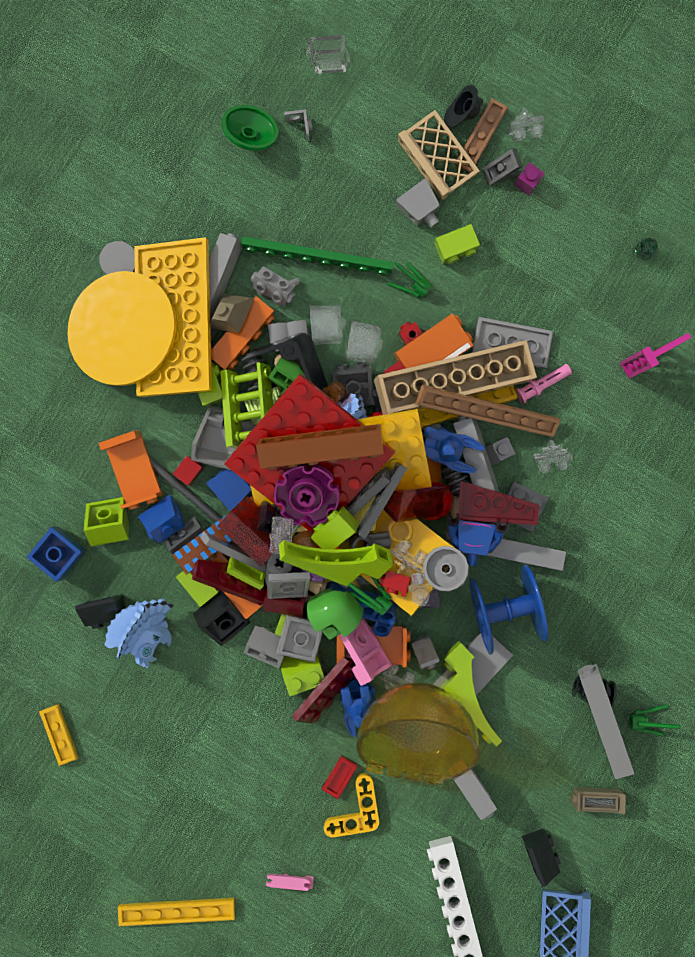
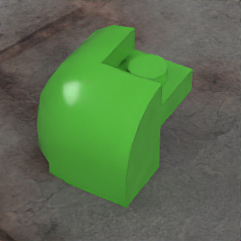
M281 356L268 378L283 389L280 394L281 396L300 373L303 376L305 374L300 364L294 360H286Z
M331 588L310 597L307 604V614L312 627L316 632L321 630L329 640L340 634L346 637L352 633L361 622L364 610L349 592L346 591L344 593L332 590Z

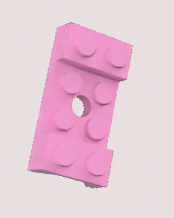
M362 617L357 628L346 637L342 634L339 635L356 664L352 667V671L361 686L372 681L373 677L392 666L365 618Z

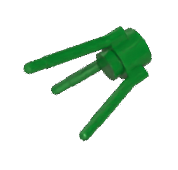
M394 262L396 267L415 281L412 286L415 290L413 291L392 282H387V285L412 294L416 298L419 295L424 297L432 286L428 283L429 281L409 262L406 265L417 277L398 262Z
M371 577L383 594V597L379 595L375 600L352 583L349 584V587L362 596L360 597L350 592L355 599L382 616L393 604L389 601L392 597L380 586V582L376 578Z
M667 704L645 710H635V714H630V728L635 730V732L664 736L663 732L647 728L680 729L681 726L648 722V717L643 715L669 708Z

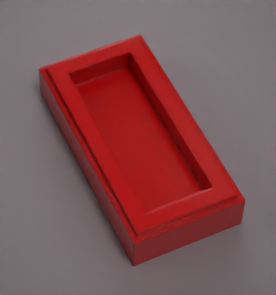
M341 755L322 786V790L339 799L357 769L358 764Z

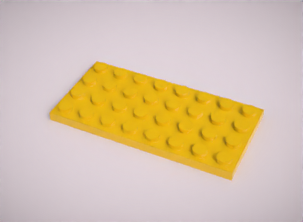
M205 237L134 246L135 272L149 277L165 290L175 309L177 321L176 337L170 354L167 355L162 366L154 374L136 383L137 396L151 397L212 391L209 240Z

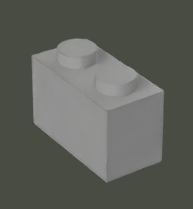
M255 625L246 644L244 654L279 668L285 656L276 653L281 636L269 632L264 627Z

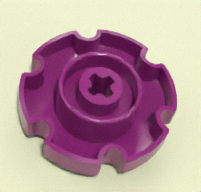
M305 463L287 468L282 475L284 480L278 479L274 490L275 504L283 507L281 515L291 523L299 526L302 522H307L310 527L317 526L329 520L327 517L331 513L330 510L337 509L340 498L339 485L332 484L333 474L318 464L313 465L311 468L307 467Z

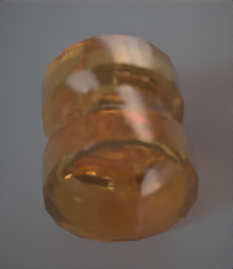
M333 382L322 390L336 403L342 400L346 393L344 386L339 382Z

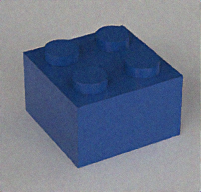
M51 527L26 558L55 582L65 579L87 550L59 527Z

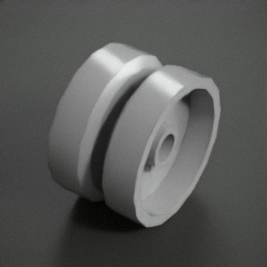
M441 546L433 549L427 555L423 565L425 579L432 587L440 591L450 592L459 589L468 578L469 566L466 557L459 550L450 546ZM444 565L450 567L449 572L445 573L442 571Z

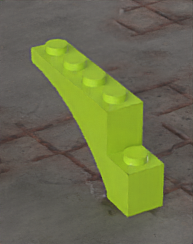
M286 540L279 544L281 561L344 586L352 583L361 573L379 579L393 566L390 550L375 543L372 546L354 549L312 548Z
M458 641L443 656L445 660L443 664L451 672L453 670L455 672L440 686L441 696L448 703L452 701L456 705L454 709L461 716L465 714L470 719L468 723L475 730L479 728L484 733L482 737L488 744L493 743L497 747L502 740L485 719L475 694L472 679V659L474 656Z

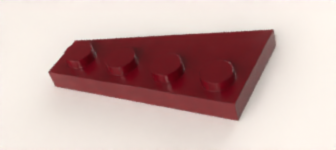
M460 480L459 520L497 522L498 519H501L500 523H507L508 521L514 524L538 525L539 504Z
M201 559L195 562L192 580L258 605L264 604L267 589L265 582L263 588L259 590L226 573L228 563Z

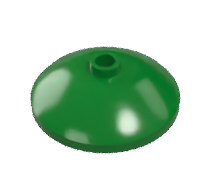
M237 105L229 108L222 117L221 126L225 136L242 149L249 151L265 150L274 145L277 140L279 129L276 121L270 114L258 107Z

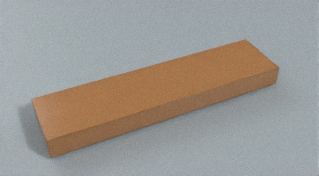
M491 98L463 148L475 165L508 109L507 106ZM461 164L463 171L469 174L473 171L469 165Z

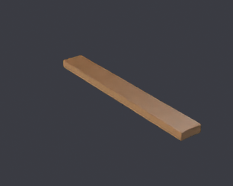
M427 385L421 386L416 400L418 406L549 437H554L561 421L557 417Z

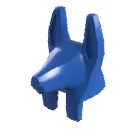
M427 426L424 434L428 436L425 441L426 456L430 458V461L443 463L450 469L462 473L476 472V468L462 462L460 458L464 447L484 451L485 447L470 436L455 434L443 427L437 430Z
M353 678L346 688H341L340 700L344 707L346 728L352 737H356V727L361 728L370 719L374 733L378 734L381 716L375 701V690L369 682L361 686L358 680Z

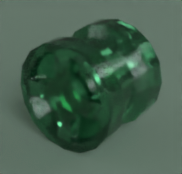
M653 238L643 239L635 247L637 258L640 260L650 259L658 250L657 242Z

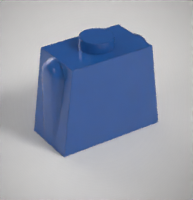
M223 469L214 478L206 482L230 512L252 496L250 484L232 470Z
M170 494L138 516L149 538L156 540L159 544L185 527L180 506Z

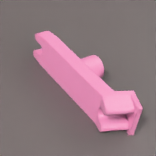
M267 874V878L272 881H267L266 886L308 891L313 887L314 877L309 875L300 877L290 876L289 874Z

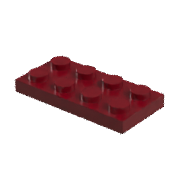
M341 658L292 715L297 722L315 723L319 720L321 712L332 705L334 697L341 693V688H346L347 682L355 678L352 667L356 664L353 659Z

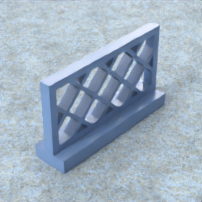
M543 889L540 957H546L549 953L553 957H558L553 950L559 945L567 952L562 957L589 956L590 892L582 891V894ZM546 897H556L559 903L551 908L546 902ZM569 899H578V906L572 911L565 904ZM560 906H563L568 911V914L562 919L554 912ZM552 914L558 922L550 928L545 919ZM571 916L577 922V925L572 930L564 923ZM560 925L568 932L561 939L554 932ZM549 934H552L557 940L551 947L545 942V938ZM571 936L576 941V945L569 950L563 942Z

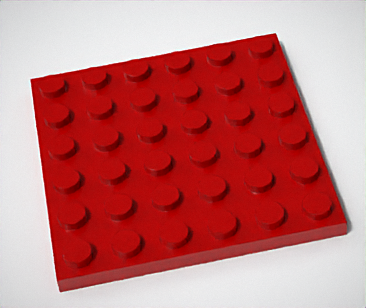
M300 373L225 461L224 465L275 504L274 490L278 479L284 480L283 472L289 467L279 466L274 470L260 469L256 448L260 438L364 425ZM384 442V454L376 458L364 456L357 460H348L347 458L340 459L334 463H328L327 461L318 463V465L323 466L333 474L332 484L339 485L340 498L337 511L350 503L394 455L395 450ZM305 463L307 467H313V465H307V463ZM307 522L301 523L309 532L314 533V526L310 527Z

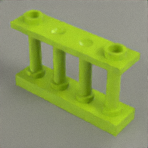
M258 362L256 372L237 375V372L227 369L220 371L226 447L236 449L251 432H242V421L260 417L262 419L273 406L271 379L268 378L272 372L270 365ZM258 379V391L239 394V383ZM260 399V410L240 413V402Z

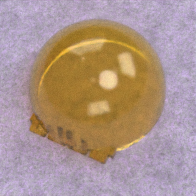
M416 682L393 687L372 702L361 720L356 749L360 759L366 764V769L370 773L382 775L384 768H386V776L402 778V773H405L404 779L420 782L421 776L424 775L423 783L437 785L438 783H443L444 780L458 777L474 767L479 758V739L472 716L456 696L436 685Z

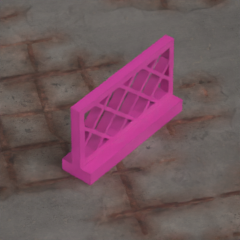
M687 333L653 352L650 346L621 361L620 364L628 378L634 377L658 365L659 362L656 357L689 340L691 336Z

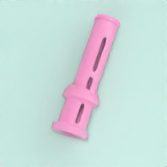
M565 364L537 381L531 380L523 388L515 389L519 401L525 404L533 396H539L542 390L572 375V371Z

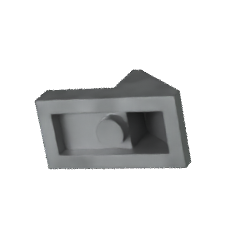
M511 149L485 166L483 170L489 185H494L516 176L515 171L523 167L517 150Z
M508 437L485 447L491 466L516 454Z

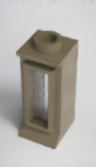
M574 787V793H571V805H573L577 812H610L625 815L626 795L621 789Z

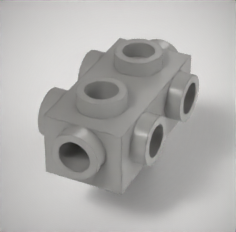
M264 266L258 272L255 271L250 280L253 282V288L257 290L258 294L273 299L276 305H283L284 307L288 303L291 304L296 295L294 294L295 286L300 284L298 278L288 281Z

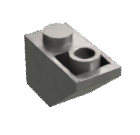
M428 634L410 641L421 669L425 668L428 670L437 666L436 663L440 661Z

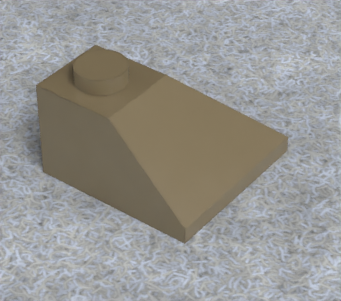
M223 294L211 319V329L239 333L254 299Z

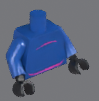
M448 513V536L453 547L462 553H466L467 563L471 566H477L478 555L487 556L488 553L495 550L509 526L508 521L505 526L500 525L501 519L497 520V525L459 520L458 513H456L457 517L455 519H451L450 513Z

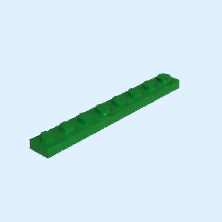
M242 236L241 242L243 249L249 253H257L259 251L271 257H274L275 254L282 255L283 258L289 260L300 258L303 262L313 263V261H317L324 266L335 264L339 265L342 269L358 268V271L368 273L370 270L382 276L392 274L394 262L244 236Z

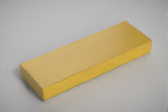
M57 704L39 711L58 765L61 766L78 759L79 756L60 705Z

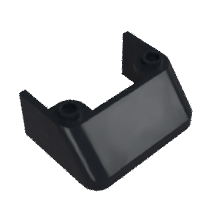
M300 332L253 350L255 354L262 355L278 349L280 355L286 360L299 358L305 377L331 398V393L313 341L307 333Z

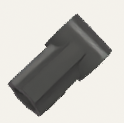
M388 531L369 533L366 539L356 533L349 539V545L352 549L356 548V543L359 540H364L362 547L372 546L375 543L384 548L391 549V538Z

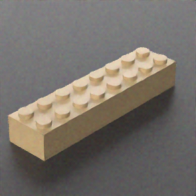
M527 340L381 374L374 379L382 413L385 415L424 408L416 404L422 385L473 396L530 382L537 378Z

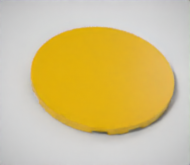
M129 271L104 275L92 282L81 293L72 308L68 322V343L72 356L83 372L101 383L113 386H127L138 383L140 380L154 374L162 366L167 355L170 354L177 329L175 309L165 290L145 275Z

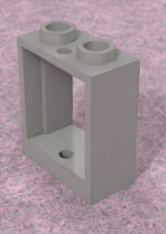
M465 759L451 768L450 771L454 781L480 820L493 816L497 807L468 761Z

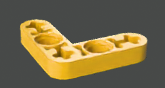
M361 773L356 778L360 812L328 818L324 823V832L327 836L340 837L370 832L378 828V809L373 779L370 774ZM362 778L370 781L367 783L368 792H364L363 784H359L362 782ZM370 797L373 800L372 805L369 807L362 804L363 798ZM371 811L372 820H376L373 821V825L365 822L368 821L367 812ZM350 819L357 822V826L353 829H349L346 826V822ZM340 821H343L344 830H341ZM330 823H333L334 826H339L335 827V831H331V828H328Z

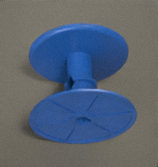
M526 564L521 569L524 595L511 599L504 597L503 601L485 605L476 580L469 578L475 616L489 655H492L494 652L490 627L492 623L504 620L512 622L513 618L530 614L539 638L542 641L548 640V626L541 595L533 573Z

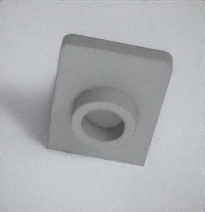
M306 109L284 112L286 122L304 120L307 141H310L309 131H312L311 119H307Z

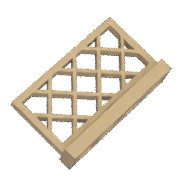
M436 110L408 130H403L398 134L399 144L423 177L426 178L441 201L479 173V169ZM435 118L438 122V129L426 128L427 122ZM416 130L423 131L422 141L415 140L411 133ZM426 132L437 134L435 143L424 141ZM439 134L449 137V145L438 143ZM423 145L435 147L433 156L424 154ZM437 147L448 149L447 158L435 156ZM450 149L459 151L461 154L460 160L449 158ZM435 160L446 162L444 171L435 169ZM448 162L459 164L458 173L446 172ZM461 164L469 165L473 171L468 175L460 174ZM445 177H457L456 184L449 188L445 182Z

